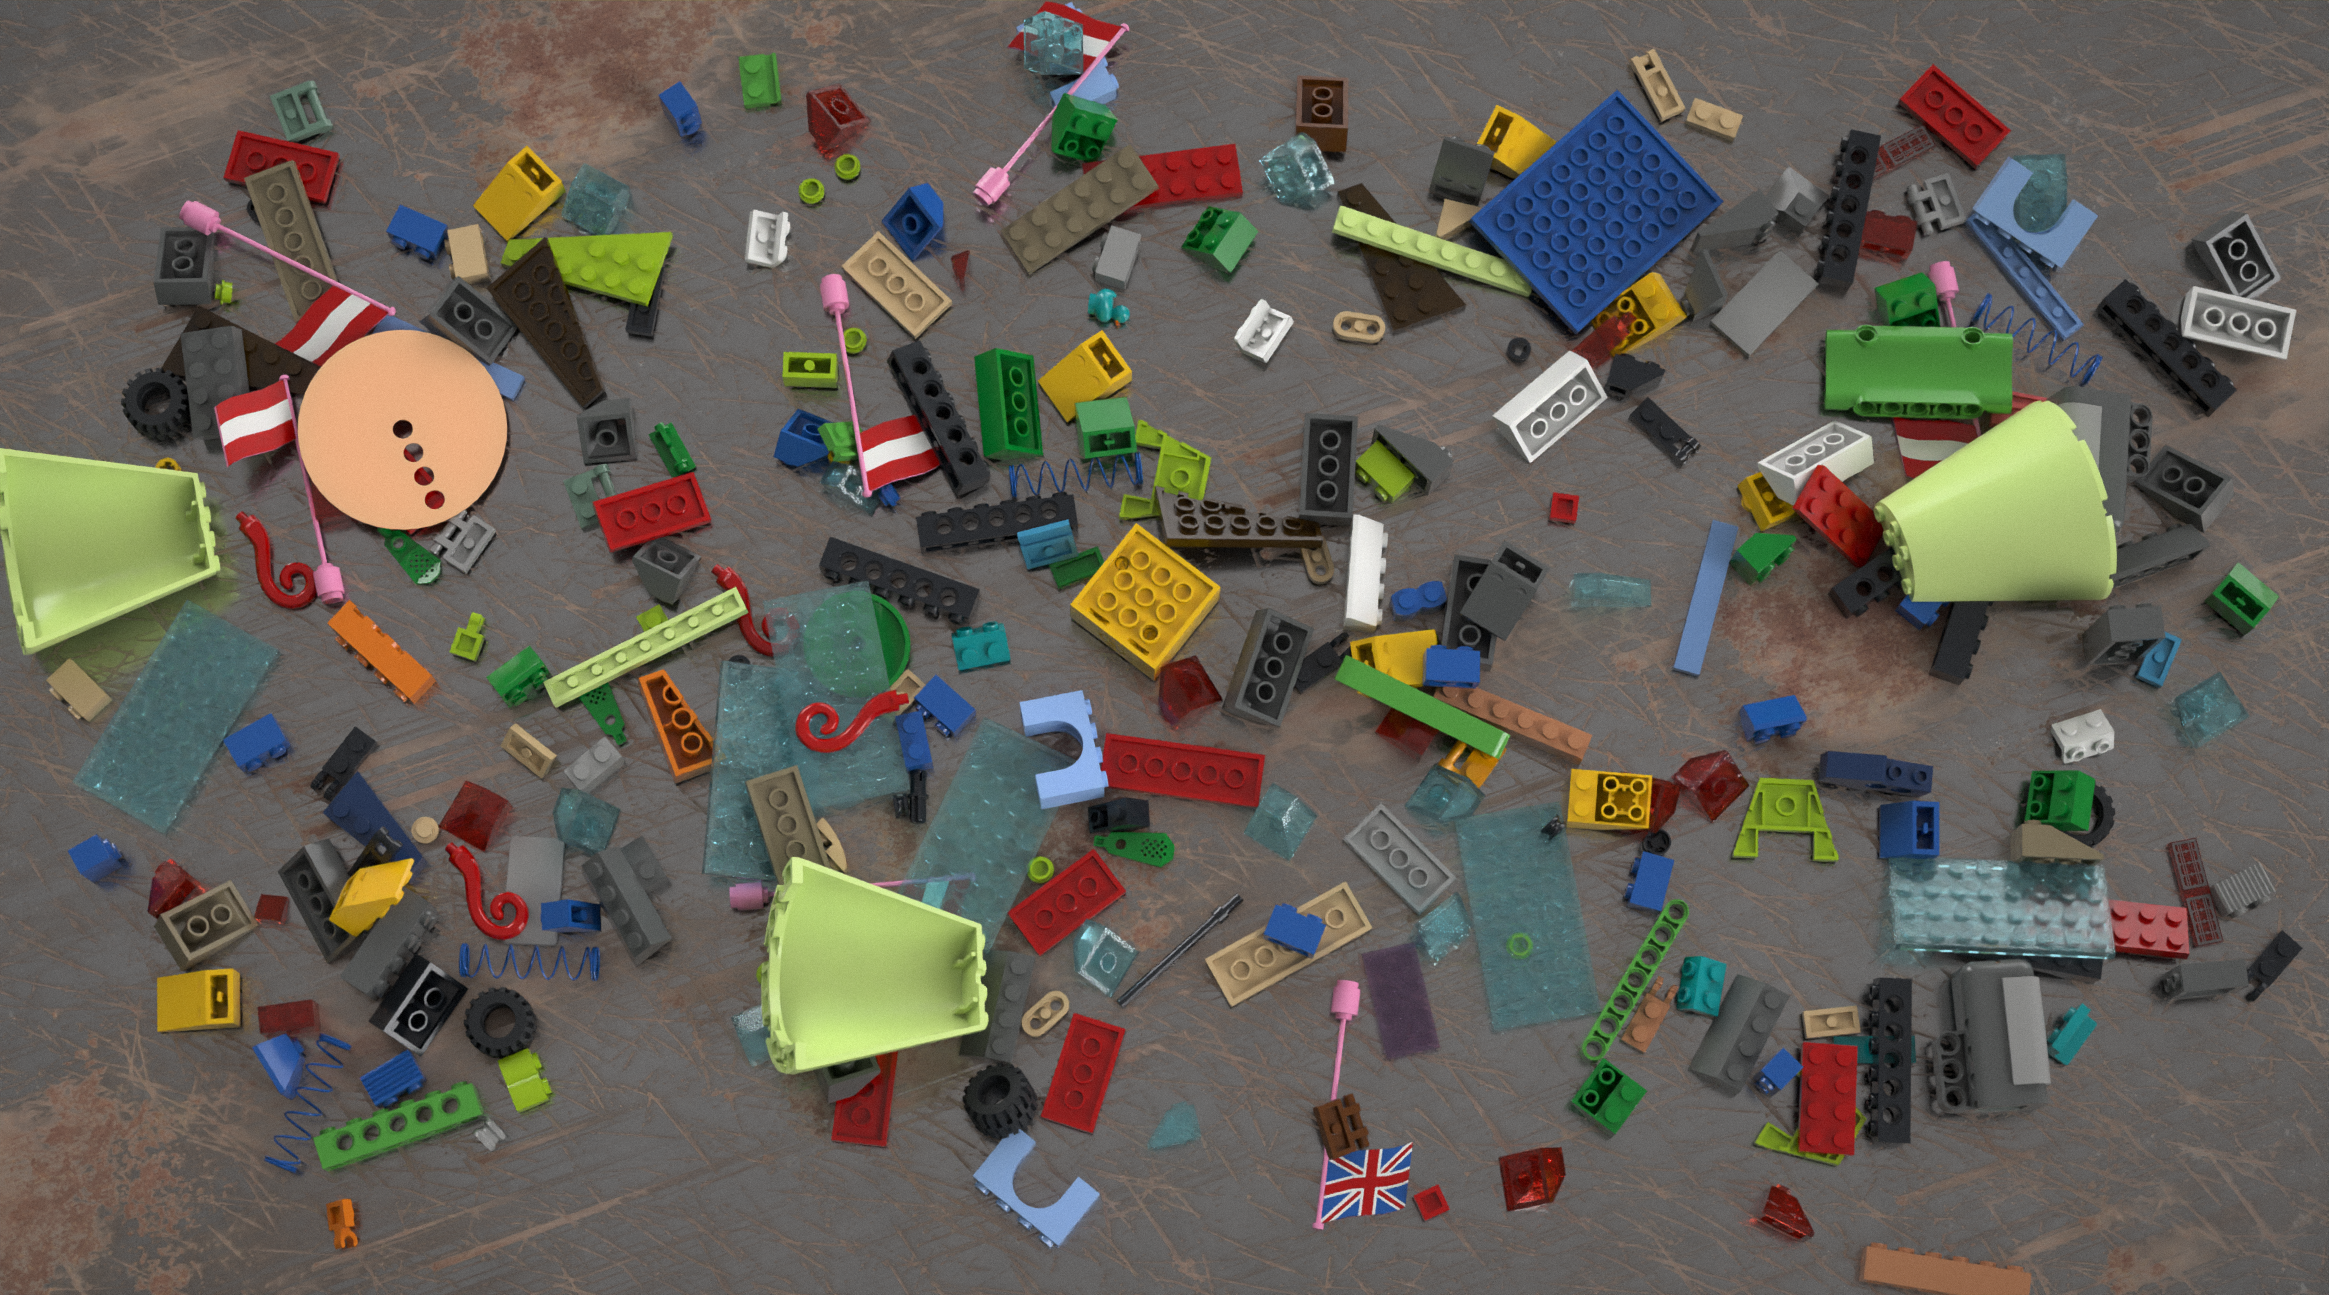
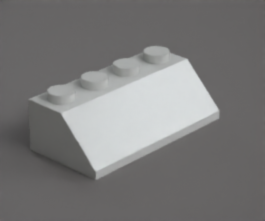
M2193 286L2185 295L2181 315L2182 337L2286 360L2296 310Z
M1568 351L1492 415L1503 436L1527 462L1531 463L1608 397L1588 360L1572 351Z
M1834 420L1758 462V468L1777 497L1794 505L1817 465L1826 466L1843 482L1845 479L1874 464L1872 437Z
M1353 515L1350 528L1343 630L1375 633L1376 626L1382 623L1383 610L1378 609V599L1383 600L1384 584L1380 583V574H1385L1386 558H1381L1382 548H1387L1388 533L1383 532L1384 524L1361 515Z

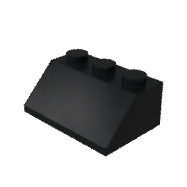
M415 953L368 1022L422 1057L468 988L430 961Z

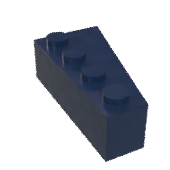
M358 771L323 811V814L364 847L367 846L373 835L384 826L390 832L388 835L392 839H398L403 844V847L391 862L410 858L414 860L410 869L413 874L408 881L409 883H412L428 864L418 848Z

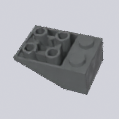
M1445 136L1429 191L1479 206L1495 152L1482 144L1472 145L1466 143L1460 137Z
M1504 540L1459 614L1506 641L1550 570V567Z

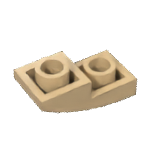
M822 818L816 824L822 843L825 846L829 843L831 844L825 851L832 870L837 872L840 870L846 875L849 871L844 850L831 826Z

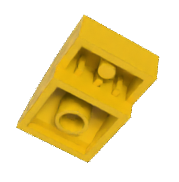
M1761 472L1746 477L1737 485L1742 496L1745 495L1748 504L1752 508L1751 513L1761 531L1798 516L1792 509L1794 505L1779 499ZM1757 488L1764 492L1762 496L1759 494Z

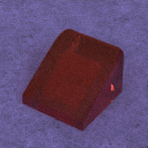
M969 250L951 256V265L961 287H964L966 284L970 264Z
M261 894L254 919L260 922L284 924L288 897Z

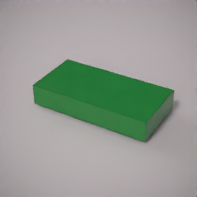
M1098 546L1078 553V557L1049 564L1058 591L1091 579L1104 563Z

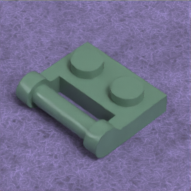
M307 81L270 96L289 142L295 143L333 129L331 120L327 119L316 93L318 88L315 81ZM300 96H307L317 122L309 124L299 99Z
M601 464L590 471L563 480L582 531L599 525L592 506L593 502L599 499L592 481L600 479L606 498L617 495L609 476L611 471L608 464Z

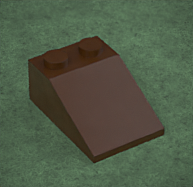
M1297 75L1294 150L1346 152L1349 78Z

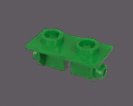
M663 422L659 423L654 427L656 431L648 434L672 478L696 468L672 422L664 425Z

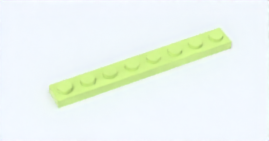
M1341 205L1338 209L1332 229L1333 233L1529 297L1532 288L1504 259Z
M734 587L543 683L554 706L557 708L749 612L737 588Z

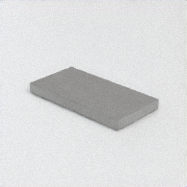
M1779 250L1711 320L1710 325L1749 358L1818 286V283Z
M1381 802L1342 840L1417 916L1424 912L1457 879Z
M511 836L506 892L515 893L524 899L529 910V919L524 931L520 935L512 939L502 940L503 944L557 947L558 932L542 930L540 915L541 903L561 900L565 838ZM510 903L505 904L503 926L512 923L516 916V909Z

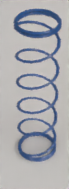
M1987 293L1972 318V322L1977 323L1988 305L1983 324L1984 329H1987L2009 308H2012L2006 333H2008L2013 319L2014 307L2009 306L2005 308L1986 326L1992 304V294ZM2035 318L2028 319L2012 334L2014 337L2028 322L2033 320V327L2027 344V353H2031L2051 333L2055 332L2054 342L2048 359L2049 365L2054 364L2070 347L2076 344V353L2070 370L2071 378L2076 376L2095 358L2082 380L2084 385L2088 384L2103 358L2099 354L2092 356L2072 375L2079 351L2078 342L2070 344L2051 362L2057 340L2056 330L2047 333L2031 350H2029L2035 329Z
M1139 451L1134 453L1136 468L1135 483L1132 479L1128 465L1122 454H1118L1115 458L1111 485H1109L1100 460L1097 457H1094L1099 464L1104 480L1109 488H1111L1114 483L1116 465L1119 456H1121L1124 462V465L1126 467L1127 473L1132 484L1134 486L1137 483L1138 485L1143 484L1142 464ZM1069 458L1065 466L1061 491L1049 463L1044 461L1040 471L1037 493L1033 489L1024 465H1018L1016 476L1014 465H1009L1012 498H1017L1016 487L1020 466L1023 468L1029 486L1035 496L1040 492L1045 464H1047L1058 492H1063L1069 461L1072 462L1079 482L1086 491L1090 483L1094 458L1090 462L1086 488L1083 485L1075 462Z
M463 943L460 947L459 973L462 978L467 976L473 978L476 976L480 969L484 952H486L487 963L492 976L496 979L500 978L506 968L510 951L516 974L522 980L528 976L536 951L541 973L546 980H550L554 976L561 952L567 974L571 980L575 981L581 974L587 951L591 980L597 981L599 977L600 951L597 946H594L591 952L588 946L585 948L583 960L575 978H572L570 975L563 946L559 949L557 961L550 977H546L543 971L538 945L534 947L528 971L523 977L518 972L512 944L509 945L506 960L499 976H495L491 968L486 943L483 945L478 967L472 976L468 973L470 963L469 945Z
M320 1033V1036H318L317 1046L341 1066L308 1063L305 1067L309 1073L330 1088V1090L311 1087L295 1088L296 1094L320 1114L300 1111L284 1112L286 1119L309 1138L288 1135H276L273 1137L274 1141L299 1162L277 1160L269 1156L264 1158V1161L293 1173H297L298 1169L289 1164H300L301 1160L279 1143L276 1138L311 1140L312 1137L306 1130L287 1116V1113L309 1116L323 1115L319 1108L304 1098L297 1090L333 1091V1088L313 1073L308 1066L344 1067L342 1062L320 1046L319 1042L325 1041L347 1051H350L352 1048L350 1044Z

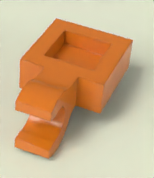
M341 1199L327 1203L329 1231H334L335 1249L344 1248L345 1239L347 1241V1248L356 1247L358 1244L357 1237L350 1230V1227L354 1226V1210L351 1199Z

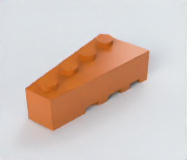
M351 600L327 622L337 635L335 641L345 650L351 647L357 653L354 658L365 668L370 664L376 670L374 676L384 685L389 681L395 687L393 692L403 702L409 699L415 704L436 682L435 678L410 654L400 649L401 647L388 634L382 633V630L367 615L364 617Z
M663 669L640 677L638 679V687L674 783L676 784L726 766L727 758L714 743L708 731L702 726L697 715L686 703L683 695L666 671Z

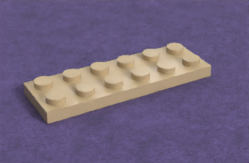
M1346 881L1296 908V913L1307 916V914L1315 915L1321 918L1322 923L1326 925L1313 959L1263 939V934L1267 927L1265 925L1204 960L1230 1007L1239 1004L1372 930L1370 922Z

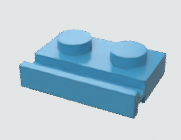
M1069 520L1017 532L1027 570L1079 556Z

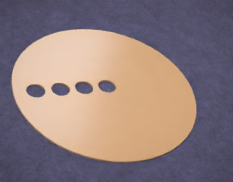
M392 330L375 333L360 338L336 352L325 362L311 380L305 392L298 418V442L301 457L311 480L321 494L348 516L365 524L386 529L408 530L424 528L444 522L467 509L485 492L494 479L501 465L507 441V419L504 403L499 389L485 367L472 354L456 343L441 336L415 330ZM400 420L410 422L413 427L412 434L405 439L396 437L393 433V426L396 422ZM413 443L420 445L423 449V457L417 462L406 460L403 452L407 445ZM421 467L430 468L434 473L433 481L426 486L416 483L414 474L417 469ZM430 491H439L444 495L445 502L439 509H431L425 504V496Z

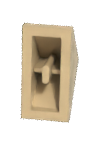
M1445 199L1436 237L1448 240L1472 226L1469 220L1481 210V207Z

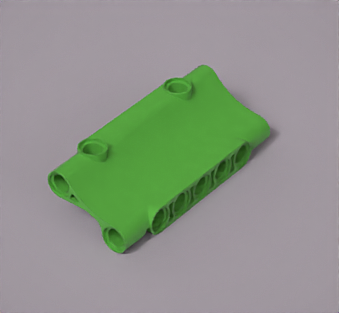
M1861 325L1856 330H1826L1824 409L1849 410V407H1853L1857 415L1868 417L1974 419L1980 417L1984 411L1990 414H2011L2013 336L2010 333H1984L1976 327Z

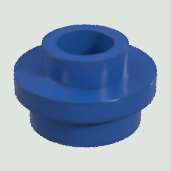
M891 483L880 487V491L877 493L886 506L891 504L895 507L897 501L901 499Z

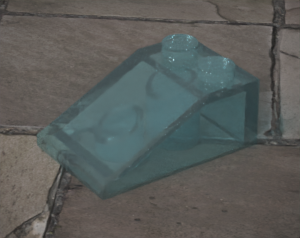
M2065 154L2013 156L2012 159L2033 172L2015 199L2013 206L2015 221L2019 227L2026 231H2045L2059 220L2067 208Z
M1456 891L1413 926L1408 937L1428 963L1433 959L1437 962L1450 952L1447 949L1454 942L1460 945L1471 936L1468 931L1471 930L1473 925L1459 893Z

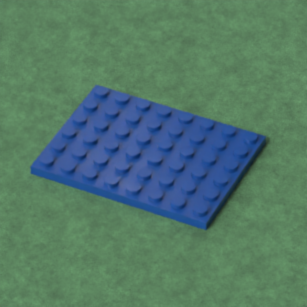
M1617 89L1478 211L1469 222L1563 322L1577 334L1724 201Z

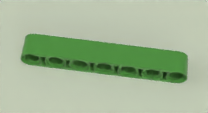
M1345 656L1335 677L1336 681L1497 759L1500 758L1511 736L1350 656Z
M1674 899L1661 911L1581 1044L1579 1054L1584 1062L1589 1064L1599 1062L1613 1043L1688 918L1689 908L1684 901ZM1669 908H1678L1682 914L1681 919H1673L1669 915ZM1655 931H1665L1668 935V941H1658L1655 937ZM1642 953H1651L1654 957V964H1645L1641 959ZM1628 976H1637L1641 981L1640 987H1631L1628 983ZM1614 999H1624L1627 1003V1009L1620 1011L1615 1008ZM1602 1021H1609L1613 1025V1032L1610 1034L1604 1033L1600 1028V1023ZM1592 1043L1596 1044L1600 1050L1599 1056H1590L1586 1051V1046Z

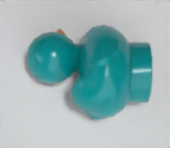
M1106 288L1100 290L1097 294L1090 293L1088 314H1094L1099 321L1107 322L1113 318L1116 326H1118L1119 323L1126 322L1130 317V311L1126 306L1118 305L1113 308L1114 298L1117 296L1114 291Z

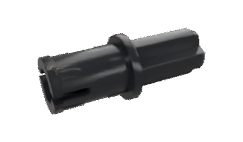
M920 770L910 771V794L907 795V798L910 799V822L913 824H924L926 821V799L929 798V795L926 794L927 771L922 770L921 773Z

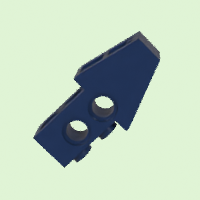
M1827 751L1820 755L1818 781L1862 791L1871 789L1918 798L1931 793L1933 766L1888 759L1886 755Z

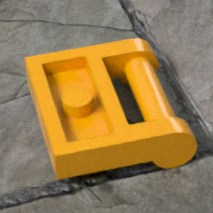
M1457 740L1445 759L1441 758L1437 766L1468 789L1477 793L1507 749L1504 748L1500 758L1497 759L1475 748L1459 770L1453 764L1468 744Z

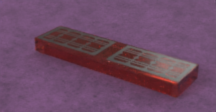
M1924 124L1879 147L1873 180L1936 147ZM1860 157L1852 161L1855 164H1862ZM1846 180V184L1849 188H1858V185L1855 181Z
M2196 837L2169 843L2168 847L2184 908H2187V919L2195 948L2224 942Z

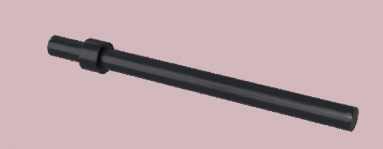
M1236 893L1222 906L1218 905L1206 921L1118 998L1116 1002L1124 1009L1218 923H1224L1229 918L1228 914L1244 901L1240 895Z

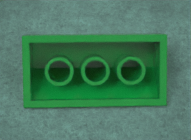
M994 348L974 356L984 457L997 460H1013L1043 456L1034 356Z

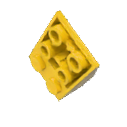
M1496 105L1477 144L1485 145L1495 152L1491 169L1513 179L1521 175L1557 143L1520 115Z
M526 146L507 162L474 203L473 207L508 242L561 197L566 190L559 177Z
M1651 272L1623 291L1591 322L1614 357L1615 354H1627L1677 325L1687 316L1662 276Z
M1101 330L1076 347L1042 376L1038 383L1068 423L1076 418L1074 403L1105 399L1132 381V370L1103 330Z
M1434 629L1374 636L1350 642L1352 658L1413 688L1423 686V654L1425 650L1432 645H1438ZM1357 691L1358 694H1360V695H1362V696H1364V697H1367V698H1371V697H1369V696H1367V695H1365V694H1363V693Z
M1571 769L1567 828L1590 830L1648 829L1652 775Z
M410 858L360 868L346 881L329 920L354 937H357L363 930L369 931L374 925L376 918H383L388 912L390 905L396 906L404 895L402 887L412 877L413 873L410 869L414 860Z
M203 970L157 978V1032L240 1027V973L236 970Z

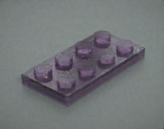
M1415 942L1363 953L1361 957L1386 1061L1439 1049L1440 1045Z

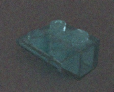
M1046 11L1025 19L1024 69L1042 75L1082 74L1083 24Z
M1303 132L1259 159L1280 202L1313 197L1335 183L1316 141Z
M584 163L570 185L561 216L596 235H610L633 198L630 187Z
M2221 672L2216 673L2175 698L2181 725L2196 749L2250 717Z

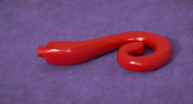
M243 511L238 513L235 519L241 524L239 530L253 545L257 578L264 594L273 603L284 608L295 609L308 605L317 593L313 576L314 571L311 567L300 562L286 565L279 575L280 584L284 589L290 590L293 588L291 577L296 573L301 574L306 583L304 589L297 595L283 593L275 585L271 575L270 539L264 525L255 515L248 517Z
M715 565L711 573L718 577L716 583L725 591L736 587L749 612L737 618L740 631L746 642L755 651L769 657L785 656L794 651L801 636V629L797 619L789 612L783 610L768 613L763 618L761 624L764 635L768 638L776 636L773 625L777 621H782L787 625L788 635L781 643L773 644L767 642L756 632L753 625L749 593L742 578L729 566L723 569L720 565Z
M891 690L873 697L863 706L844 732L828 739L815 737L809 729V723L814 715L823 714L826 716L827 722L820 727V733L824 735L831 734L836 731L839 724V716L836 710L825 703L810 704L798 714L795 722L796 736L806 748L819 753L839 751L853 743L876 717L900 711L899 705L909 704L908 694L897 695L896 690Z
M453 842L449 843L445 848V851L450 854L448 861L464 878L467 906L475 926L483 934L496 940L512 939L520 935L524 931L529 919V910L524 899L512 892H504L495 896L490 904V913L495 920L500 921L504 919L502 907L507 903L515 907L516 916L512 923L507 926L494 924L485 915L482 907L481 875L476 859L464 845L457 847Z

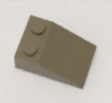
M2038 820L2024 821V824L2018 826L2010 834V865L2091 869L2104 860V854L2050 825H2041V821Z
M230 880L161 914L154 928L180 970L184 971L206 960L254 930L259 924Z

